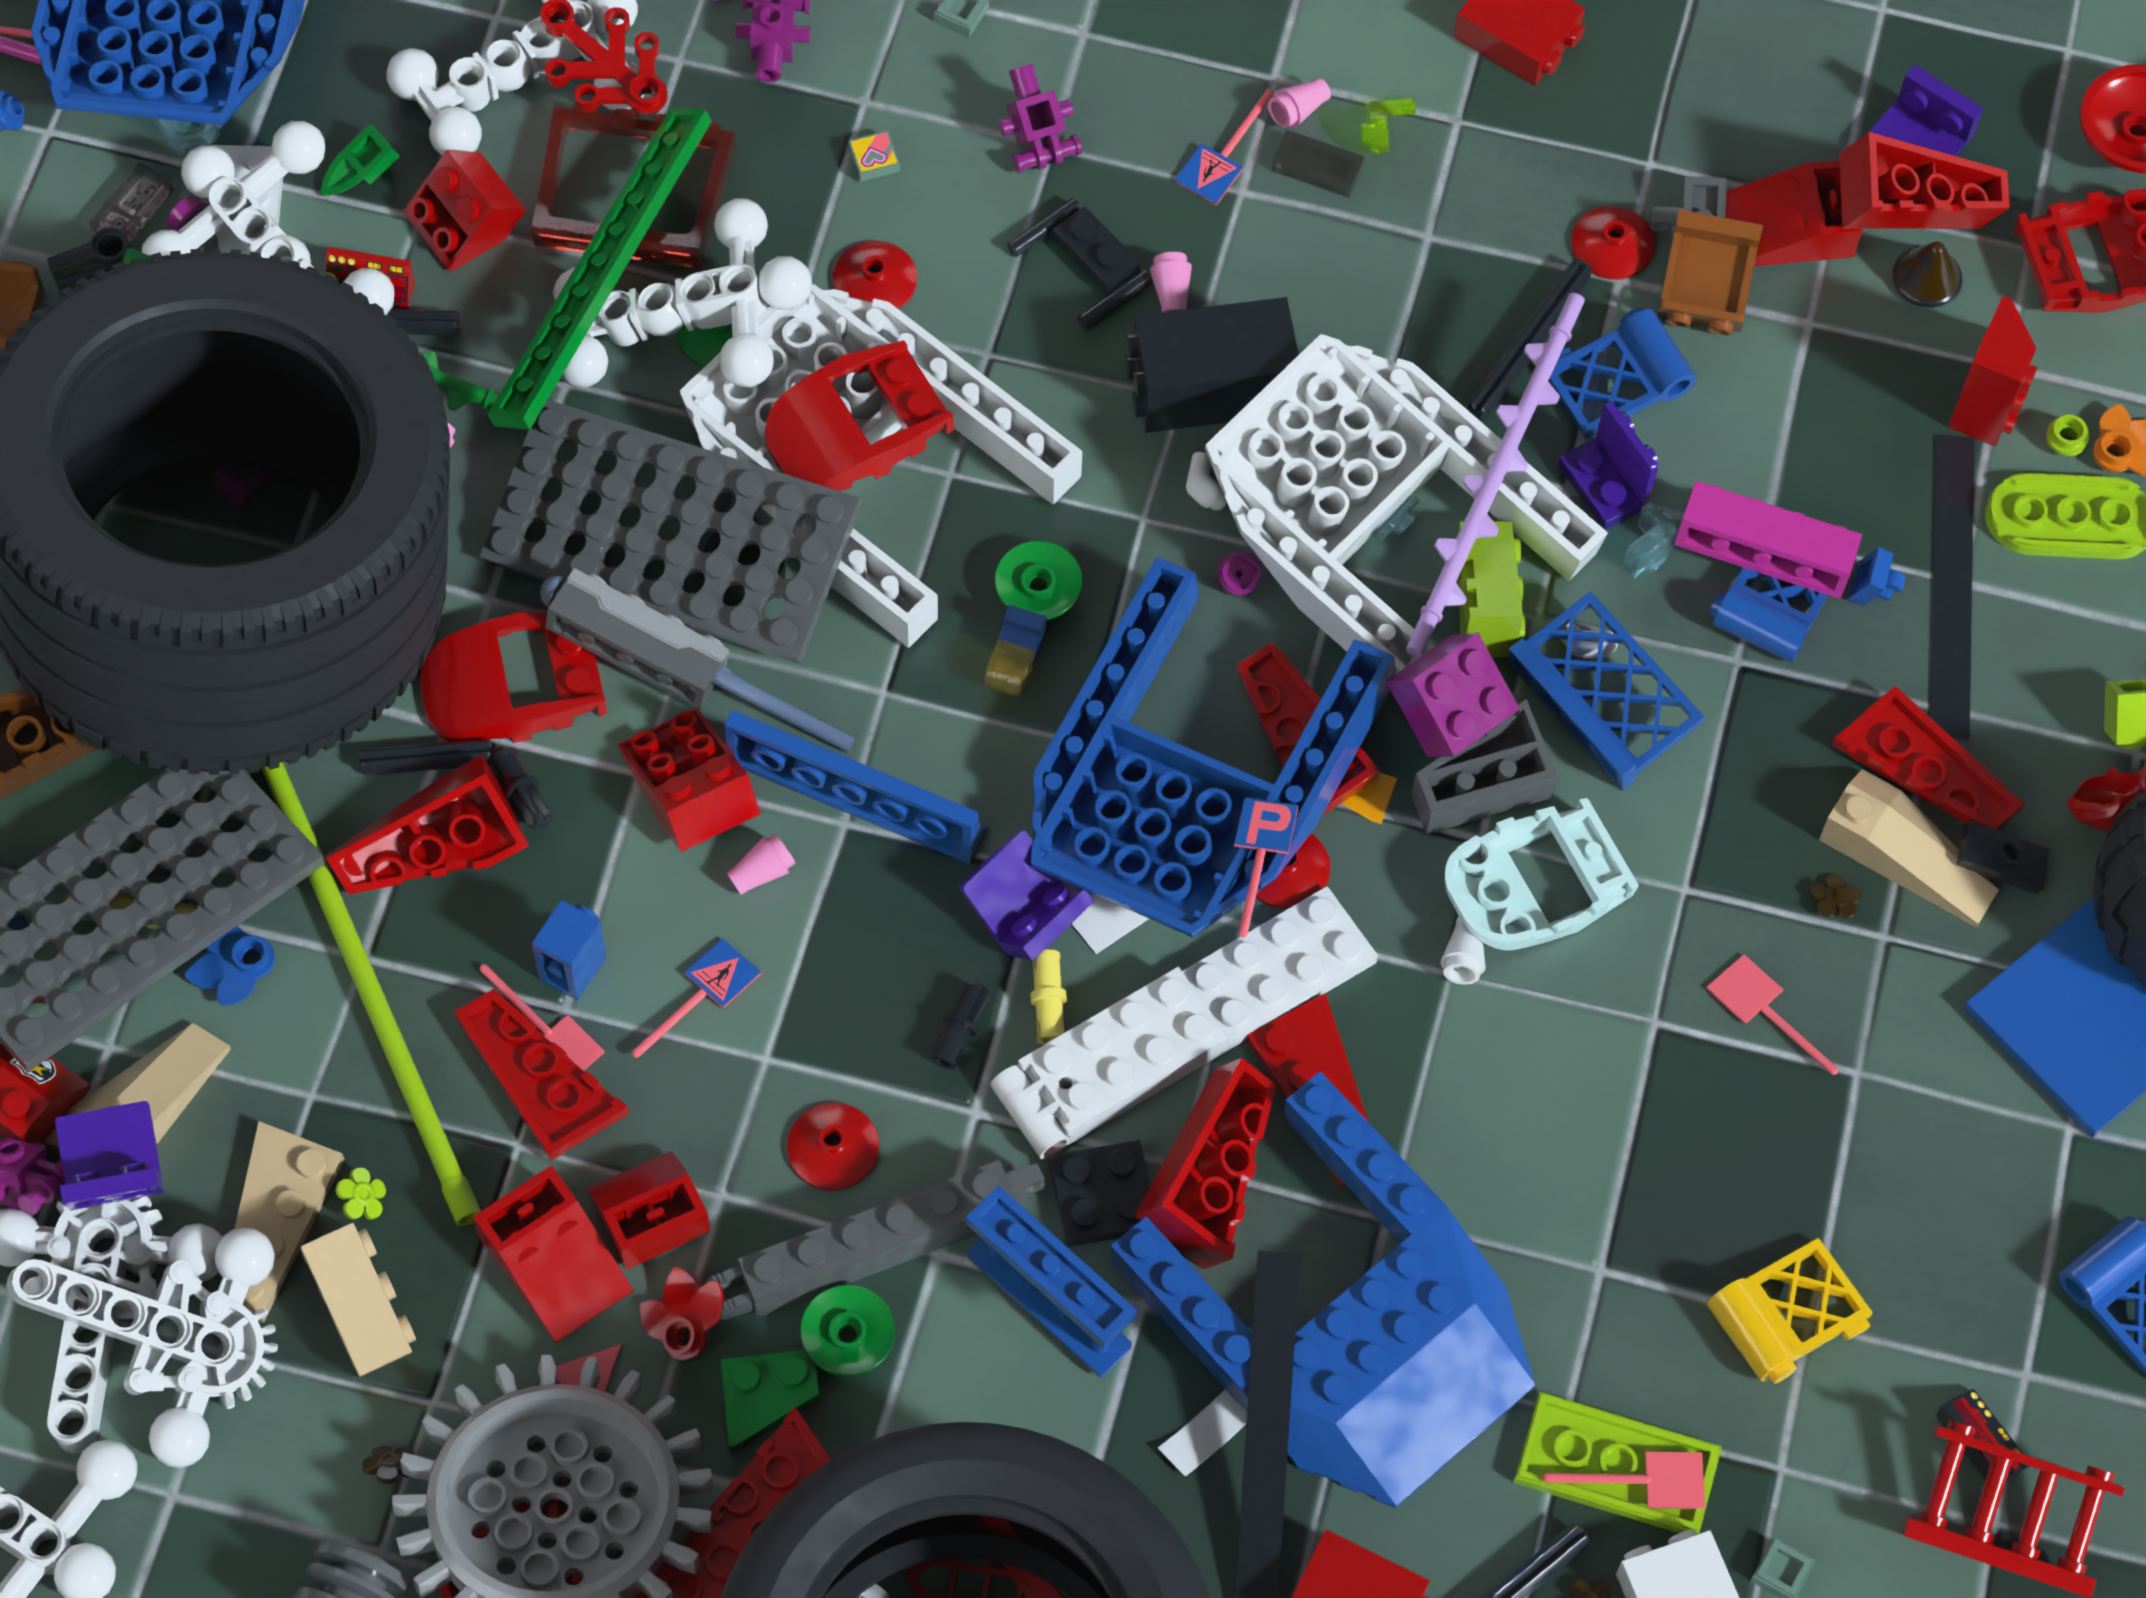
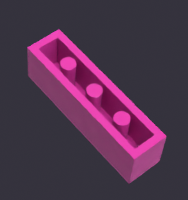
M1695 481L1674 545L1841 599L1854 564L1862 534L1850 531L1839 525H1832L1807 517L1799 512H1792L1767 504L1759 499L1748 498L1724 490L1716 485Z

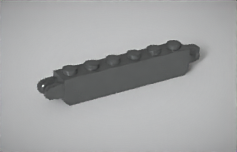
M999 1159L738 1259V1266L725 1270L722 1273H717L708 1278L706 1283L718 1281L723 1292L743 1284L746 1289V1293L722 1302L720 1320H728L753 1310L756 1316H766L818 1296L827 1289L847 1285L975 1236L977 1234L966 1225V1216L998 1185L1023 1206L1027 1204L1026 1196L1044 1189L1045 1180L1037 1163L1013 1170L1011 1164L1002 1166Z

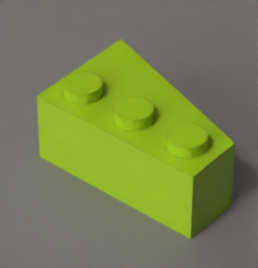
M1460 521L1457 536L1462 528L1464 521ZM1493 521L1499 528L1497 536L1475 539L1458 576V586L1467 598L1465 605L1459 607L1460 634L1479 633L1491 657H1509V648L1520 639H1525V616L1522 611L1523 579L1522 576H1518L1517 564H1520L1521 542L1520 538H1514L1512 521Z

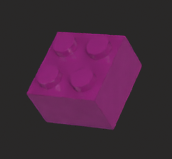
M1479 633L1449 636L1386 681L1427 757L1456 756L1520 710Z

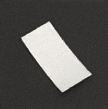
M1224 1390L1195 1418L1160 1445L1158 1449L1184 1476H1187L1246 1425L1247 1412Z

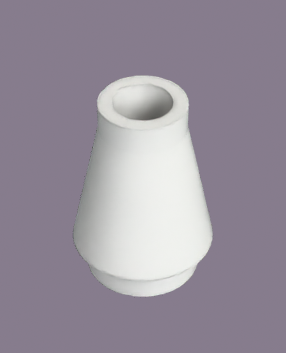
M1459 916L1456 919L1454 931L1442 956L1441 966L1444 969V976L1449 981L1467 985L1477 982L1480 975L1485 971L1483 942L1468 930Z

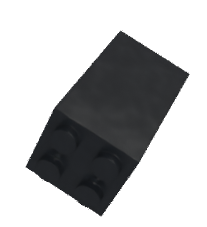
M1287 297L1134 316L1133 333H1127L1129 355L1125 356V365L1128 381H1134L1135 392H1132L1135 418H1143L1145 433L1229 423L1299 355Z

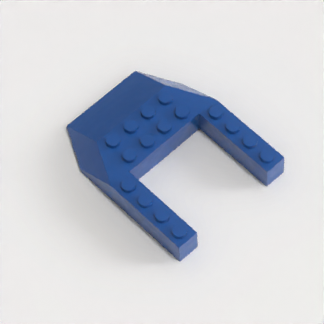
M39 0L31 34L57 109L224 125L281 62L301 20L305 0Z
M1156 557L1034 771L1031 864L1035 869L1193 938L1246 901L1257 850L1235 847L1234 845L1244 799L1252 798L1298 805L1289 853L1283 854L1266 851L1257 892H1259L1278 877L1318 825L1390 692L1386 681L1396 674L1395 658L1389 653L1355 639L1353 640L1275 784H1271L1129 723L1199 600L1196 573Z
M1320 1071L1286 1099L1283 1118L1400 1244L1295 1333L1287 1458L1299 1470L1312 1475L1316 1473L1340 1483V1486L1356 1493L1363 1492L1373 1496L1376 1501L1397 1508L1534 1389L1535 1382L1506 1286L1446 1204ZM1147 1216L1144 1217L1111 1245V1264L1247 1412L1252 1332Z

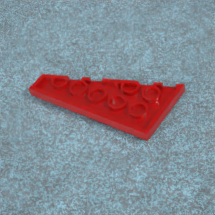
M795 1406L784 1418V1423L770 1440L767 1439L758 1449L757 1455L739 1477H735L708 1509L712 1511V1532L690 1531L688 1533V1538L682 1545L691 1548L699 1555L700 1566L696 1574L682 1571L668 1563L662 1564L656 1577L667 1583L672 1591V1598H721L724 1586L738 1556L757 1527L782 1498L807 1476L831 1460ZM642 1592L638 1593L635 1598L649 1597Z

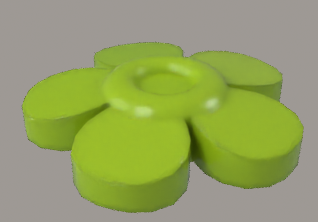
M365 1168L352 1170L350 1172V1179H343L336 1185L337 1196L344 1200L349 1199L343 1206V1213L352 1220L360 1218L362 1214L367 1219L372 1220L379 1217L382 1213V1205L377 1199L385 1196V1185L379 1179L370 1182V1173Z

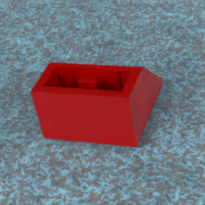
M447 150L403 210V213L447 270H455L504 242L526 212V209L481 152Z
M672 1151L587 1188L591 1201L625 1271L710 1233L708 1212L688 1172Z

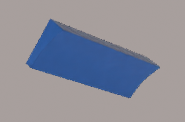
M732 710L725 723L727 747L745 771L958 860L971 864L989 827L979 823L978 811Z

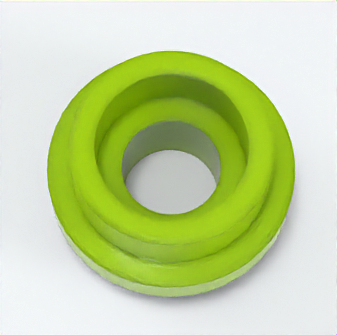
M2071 414L2054 419L2046 431V441L2049 447L2054 452L2063 456H2075L2082 453L2087 447L2090 438L2086 423L2080 417ZM2061 435H2068L2073 440H2067L2063 438Z

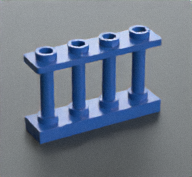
M999 1185L966 1216V1225L981 1237L968 1250V1259L1098 1377H1104L1131 1350V1341L1121 1331L1137 1316V1309Z

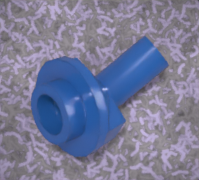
M0 91V131L6 129L11 131L18 130L23 125L24 107L16 96L6 91Z

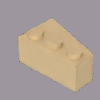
M351 1223L301 1246L300 1252L303 1259L308 1264L318 1291L329 1310L338 1334L359 1377L412 1353L409 1343L416 1340L415 1334L406 1315L396 1317L389 1300L397 1296L387 1273L384 1271L377 1275L370 1257L376 1255L377 1252L366 1228L357 1232L354 1223Z

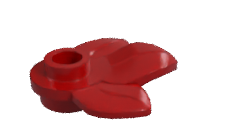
M680 1267L672 1268L665 1284L662 1300L645 1301L640 1304V1315L645 1331L649 1336L662 1340L665 1349L676 1359L692 1360L698 1357L706 1347L708 1331L718 1323L722 1315L724 1295L721 1284L718 1281H711L701 1286L688 1271ZM689 1329L690 1340L688 1344H686L684 1341V1334Z

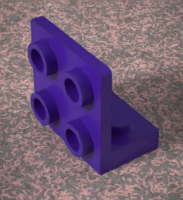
M1914 64L1904 77L1898 99L1869 132L1957 156L1974 137L1984 108Z
M1612 401L1603 405L1596 438L1559 456L1558 461L1559 468L1604 530L1648 507L1659 465L1654 450L1649 445H1644L1636 435L1630 417L1625 412H1620Z
M1017 830L959 885V890L1005 955L1033 961L1095 901L1088 891L1074 885L1062 883L1060 879L1033 868L1031 864L1033 841L1026 831Z
M147 1101L66 1115L55 1119L65 1185H61L60 1189L63 1205L70 1211L165 1193L151 1108Z

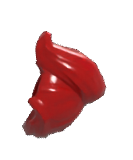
M2146 762L2144 767L2136 774L2121 773L2117 767L2111 766L2107 772L2101 775L2090 776L2081 781L2076 793L2071 794L2066 803L2071 815L2078 819L2079 822L2093 829L2109 831L2113 821L2125 806L2139 793L2143 794L2146 791Z

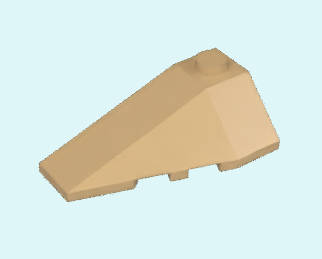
M1863 769L1844 790L1828 816L1819 838L1821 842L1976 928L1999 891L1985 875L1957 866L1959 849L1901 790Z
M191 1023L76 1103L66 1115L147 1101L150 1104L156 1144H158L230 1051V1045L198 1025ZM55 1128L45 1140L44 1145L60 1155Z

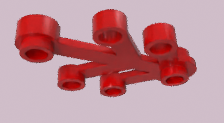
M549 0L542 6L540 15L543 29L552 36H564L592 60L567 62L561 58L551 59L545 66L548 84L553 87H563L570 82V79H615L622 85V87L597 88L591 83L579 85L574 95L575 104L580 111L593 112L598 109L600 104H628L637 113L653 114L660 111L666 105L668 99L667 87L655 75V58L660 52L659 39L655 34L642 32L634 39L635 54L639 58L638 75L625 65V34L630 29V18L625 9L614 7L605 13V28L609 33L608 51L575 23L574 10L568 1ZM561 19L564 21L562 23H552L554 20ZM614 19H622L624 21L619 25L611 23ZM646 43L653 45L648 50L640 48L641 45ZM554 70H563L565 72L560 76L551 74ZM644 94L653 95L651 98H641ZM584 95L594 96V98L590 101H584L581 99V97Z

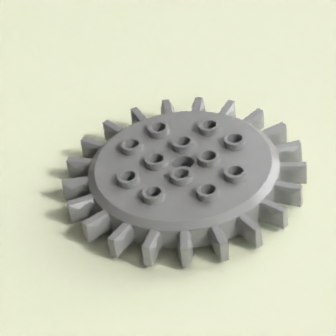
M551 1354L541 1355L538 1367L540 1386L518 1390L515 1385L514 1375L504 1363L495 1366L496 1387L501 1397L483 1406L476 1395L463 1384L454 1389L459 1410L468 1417L456 1430L449 1427L442 1420L428 1414L422 1420L424 1435L430 1441L443 1448L436 1460L403 1452L400 1462L403 1474L412 1478L429 1481L427 1494H397L392 1497L395 1517L428 1518L429 1528L396 1538L401 1559L434 1550L439 1561L421 1571L413 1578L416 1591L421 1598L436 1591L449 1581H452L460 1590L454 1598H632L639 1591H642L649 1598H672V1591L667 1583L655 1576L662 1564L668 1563L682 1571L696 1574L700 1566L698 1553L689 1547L675 1543V1536L677 1530L711 1533L713 1526L712 1511L680 1507V1496L713 1490L711 1468L677 1472L675 1461L701 1449L700 1434L695 1428L665 1441L658 1430L670 1422L677 1414L676 1401L670 1395H667L644 1414L631 1406L639 1396L642 1387L640 1373L631 1370L621 1381L615 1394L611 1395L596 1389L600 1381L597 1358L588 1356L581 1369L579 1384L569 1385L556 1384L558 1374ZM534 1443L545 1445V1448L540 1452L529 1450V1447ZM600 1453H608L612 1456L609 1461L603 1463L595 1460V1457ZM493 1468L505 1470L504 1474L500 1477L488 1475L489 1471ZM560 1478L571 1480V1483L564 1488L554 1485ZM627 1488H633L638 1491L632 1498H625L621 1495L622 1491ZM551 1500H561L568 1505L567 1512L559 1518H548L542 1514L541 1509L544 1504ZM520 1503H526L531 1506L524 1513H518L513 1510L514 1506ZM588 1513L597 1516V1519L592 1523H584L580 1520L583 1515ZM479 1527H485L490 1530L489 1534L481 1539L475 1538L472 1535L473 1531ZM545 1539H553L557 1542L550 1549H544L539 1546ZM613 1549H619L624 1553L619 1559H610L606 1556ZM506 1564L515 1567V1570L508 1575L498 1572L500 1567ZM572 1573H578L583 1578L577 1585H569L565 1582Z

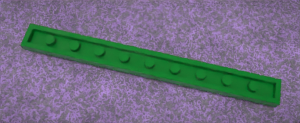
M669 109L487 415L495 427L531 429L712 121L706 109Z

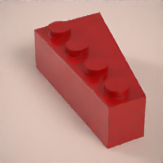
M1872 132L1866 133L1839 153L1842 228L1980 229L2010 208L2008 171Z
M1243 1058L1213 1071L1134 1215L1140 1221L1147 1216L1174 1247L1203 1269H1208L1233 1259L1236 1247L1233 1239L1237 1224L1242 1223L1246 1208V1205L1243 1204L1247 1183L1254 1176L1257 1162L1253 1160L1258 1141L1263 1139L1276 1089L1274 1082Z

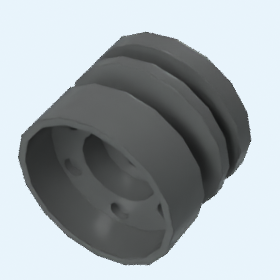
M323 1540L318 1543L314 1552L315 1559L319 1563H311L305 1570L307 1577L319 1586L321 1590L299 1587L292 1598H403L407 1596L411 1588V1582L402 1572L370 1552L341 1543Z

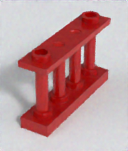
M1948 1420L1946 1428L1934 1425L1932 1434L1947 1439V1443L1925 1512L1920 1511L1918 1519L1906 1516L1901 1534L1905 1537L2091 1598L2096 1579L2085 1575L2087 1566L2083 1562L2105 1491L2123 1496L2125 1487L2113 1483L2116 1474L2087 1465L2086 1472L2083 1474L1974 1438L1976 1428L1952 1420ZM1967 1445L1994 1455L1972 1526H1966L1963 1535L1945 1529L1948 1520L1944 1519V1515ZM2015 1461L2040 1469L2018 1543L2013 1541L2009 1550L1992 1544L1994 1535L1990 1534L2011 1463ZM2061 1476L2085 1484L2086 1488L2064 1558L2059 1557L2057 1565L2039 1560L2041 1550L2036 1548L2058 1477Z

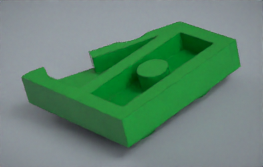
M805 1350L721 1359L730 1452L738 1451L744 1447V1442L765 1429L770 1431L783 1423L784 1418L794 1406L798 1411H802L820 1400L816 1364L809 1358Z

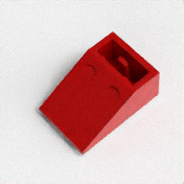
M1840 160L1804 163L1726 191L1725 218L1763 225L1754 267L1854 258L1863 230L1842 228Z
M698 708L677 714L671 720L650 730L639 732L632 738L618 744L619 750L661 825L680 852L761 814L748 773Z
M552 1165L473 1216L478 1237L555 1344L634 1292L581 1205Z

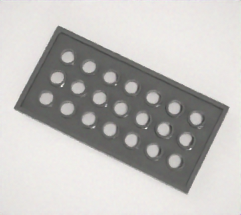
M547 400L527 433L479 557L484 562L542 581L552 576H562L567 579L574 568L585 574L593 573L601 577L608 586L623 594L630 593L636 595L644 601L646 606L661 614H671L677 617L690 629L802 664L863 502L859 497ZM567 442L577 444L578 451L572 460L568 462L558 461L557 453L563 444ZM609 454L617 457V465L611 473L605 475L597 473L596 466L601 457ZM645 467L655 468L657 475L651 485L647 487L636 485V476L641 469ZM683 480H694L696 482L695 493L688 499H677L675 496L677 485ZM551 482L561 483L562 493L558 499L552 502L542 500V491L547 484ZM725 492L734 493L736 495V503L731 510L727 512L715 510V501L720 494ZM589 495H600L602 502L598 511L590 515L583 514L581 512L582 501ZM761 506H775L776 515L772 522L766 525L755 523V513ZM627 508H640L641 517L636 525L632 527L621 526L620 517ZM806 517L815 519L816 529L812 535L806 538L795 536L794 529L799 520ZM666 521H680L681 529L675 538L671 540L660 538V528ZM535 522H544L547 528L545 536L537 542L527 541L526 532L529 526ZM710 532L720 534L721 541L716 550L710 553L700 551L699 543L705 534ZM573 535H584L586 538L584 549L575 555L567 554L565 550L567 540ZM749 545L759 546L761 554L756 563L749 566L740 564L739 555L743 548ZM614 547L624 548V561L617 567H607L605 565L607 552ZM788 558L799 559L801 568L796 576L787 579L780 577L779 567L784 560ZM653 560L664 561L665 571L660 578L656 580L645 579L644 570L649 562ZM696 572L704 574L705 583L700 591L696 593L685 592L684 581L690 574ZM735 585L744 587L745 596L741 603L736 606L724 604L723 598L728 588ZM774 598L783 599L785 601L783 614L776 619L765 618L763 611L766 603Z
M167 768L0 882V976L7 972H16L22 976L21 980L12 987L0 986V1042L27 1073L325 865L322 853L244 770H239L240 774L229 775V771H219V775H209V771L189 774L188 770L180 769L179 772H173ZM203 789H210L217 793L216 797L207 803L197 802L193 799L194 794ZM166 814H174L181 818L179 823L171 828H162L156 824L157 820ZM228 819H239L245 823L239 831L233 833L220 829L221 824ZM129 839H137L144 843L143 847L135 853H125L119 849L121 844ZM192 844H203L208 848L207 852L198 858H190L183 853ZM258 848L268 849L272 852L268 860L260 863L253 862L247 858L250 852ZM99 864L107 868L104 875L96 879H89L82 875L83 871L90 865ZM156 869H165L171 873L170 878L163 883H152L147 880V876ZM226 873L236 878L235 882L226 888H218L211 884L213 878L219 874ZM54 890H64L70 894L68 899L61 904L54 905L45 901L46 896ZM126 894L134 898V902L125 909H115L109 905L111 900L118 895ZM184 899H192L199 903L197 909L188 914L179 913L174 909L175 905ZM24 915L32 919L31 924L23 930H12L7 927L9 921L16 916ZM83 920H91L97 924L95 930L87 935H79L72 931L75 924ZM146 925H157L162 929L161 933L154 939L146 940L137 936L138 931ZM45 946H54L60 950L58 955L49 961H40L34 957L36 952ZM108 951H120L125 955L120 963L113 966H107L100 962L102 955ZM71 977H82L87 980L85 987L76 992H69L62 988L63 983ZM34 1003H44L49 1006L48 1012L40 1018H29L24 1015L26 1008Z

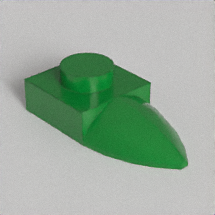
M369 124L332 161L324 176L320 194L322 196L342 193L353 188L363 180L371 185L400 155L382 134Z

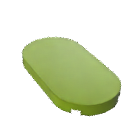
M2018 473L2004 479L2003 483L1995 487L1986 504L1985 521L1991 535L2003 547L2019 554L2095 559H2128L2146 550V494L2139 490L2141 486L2125 478Z

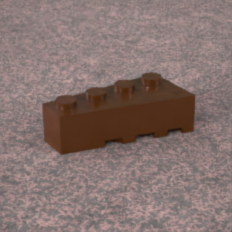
M24 689L0 695V800L98 749L93 745L92 740L84 741L78 738L74 729L68 731L62 726L59 719L54 720L48 716L45 707L41 708L35 702L32 694H28Z

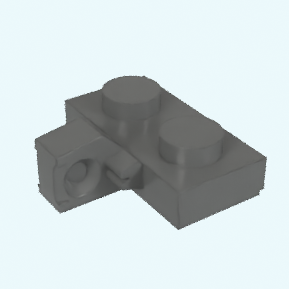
M1685 176L1683 200H1673V207L1652 206L1650 229L1652 231L1671 233V239H1673L1679 209L1725 218L1727 179Z

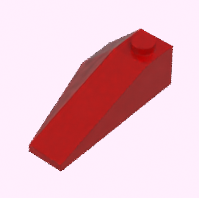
M483 755L442 776L328 853L326 859L346 892L350 895L401 885L405 880L432 875V878L447 876V872L472 867H474V870L489 868L529 847V844L502 787Z

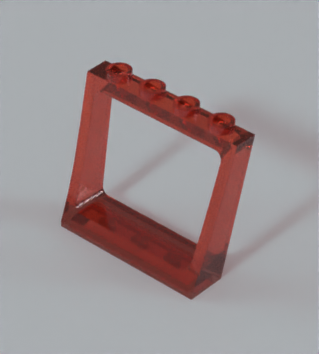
M576 104L573 105L572 110L554 107L530 231L535 246L584 253L601 223L553 217L567 133L572 130L652 140L666 114H658L655 116L654 121L638 119L639 115L628 109H616L613 115L597 113L598 109L593 112L580 111ZM712 121L698 144L699 147L716 149V153L692 231L688 234H676L648 230L631 259L702 268L737 141L734 131L720 130L721 126Z

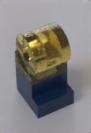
M1008 604L1003 618V627L987 667L984 680L985 687L1017 697L1021 694L1045 638L1046 616Z

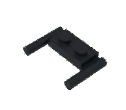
M1075 198L1069 199L1007 243L1010 253L1018 257L1050 234L1079 266L1108 293L1077 316L1079 323L1086 330L1153 282L1149 273L1139 268V261L1085 206L1081 208Z

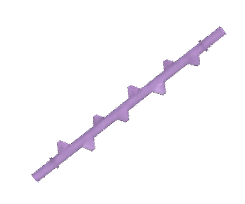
M1577 293L1569 294L1555 326H1552L1549 330L1550 337L1547 343L1526 345L1524 353L1536 367L1518 406L1500 405L1497 408L1496 414L1507 430L1487 473L1466 475L1463 484L1475 499L1456 539L1438 538L1435 542L1434 547L1444 560L1445 565L1426 606H1423L1420 610L1421 617L1405 649L1413 657L1420 658L1423 655L1436 624L1441 622L1443 618L1442 611L1444 607H1463L1467 598L1457 585V578L1475 539L1496 537L1499 528L1487 513L1506 472H1525L1528 467V463L1518 450V446L1536 406L1557 404L1560 395L1549 384L1548 380L1565 343L1569 342L1572 337L1570 332L1585 302V299Z

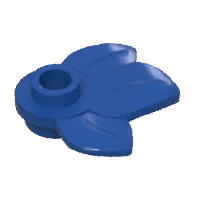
M236 926L206 947L208 953L204 954L187 970L185 977L187 981L200 989H217V997L221 1006L234 1005L249 997L254 990L257 979L263 978L272 970L275 964V952L272 945L266 939L253 935L246 936ZM251 955H259L261 957L255 964L248 965L245 963L246 959Z

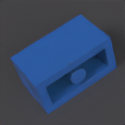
M563 900L559 902L532 942L539 980L577 1001L607 958L599 917L584 905L576 904L574 907Z

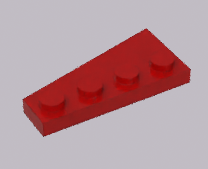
M1272 641L1238 664L1237 673L1283 770L1321 699ZM1359 747L1322 816L1379 778L1380 770L1361 747Z

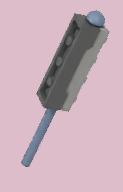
M574 568L567 579L562 576H552L546 579L540 588L541 600L549 607L546 629L701 710L713 688L717 685L847 753L851 749L856 737L732 674L726 667L729 649L724 647L717 638L708 634L701 635L686 627L677 617L671 614H661L646 606L644 601L636 595L630 593L623 594L608 586L598 575L593 573L585 574Z

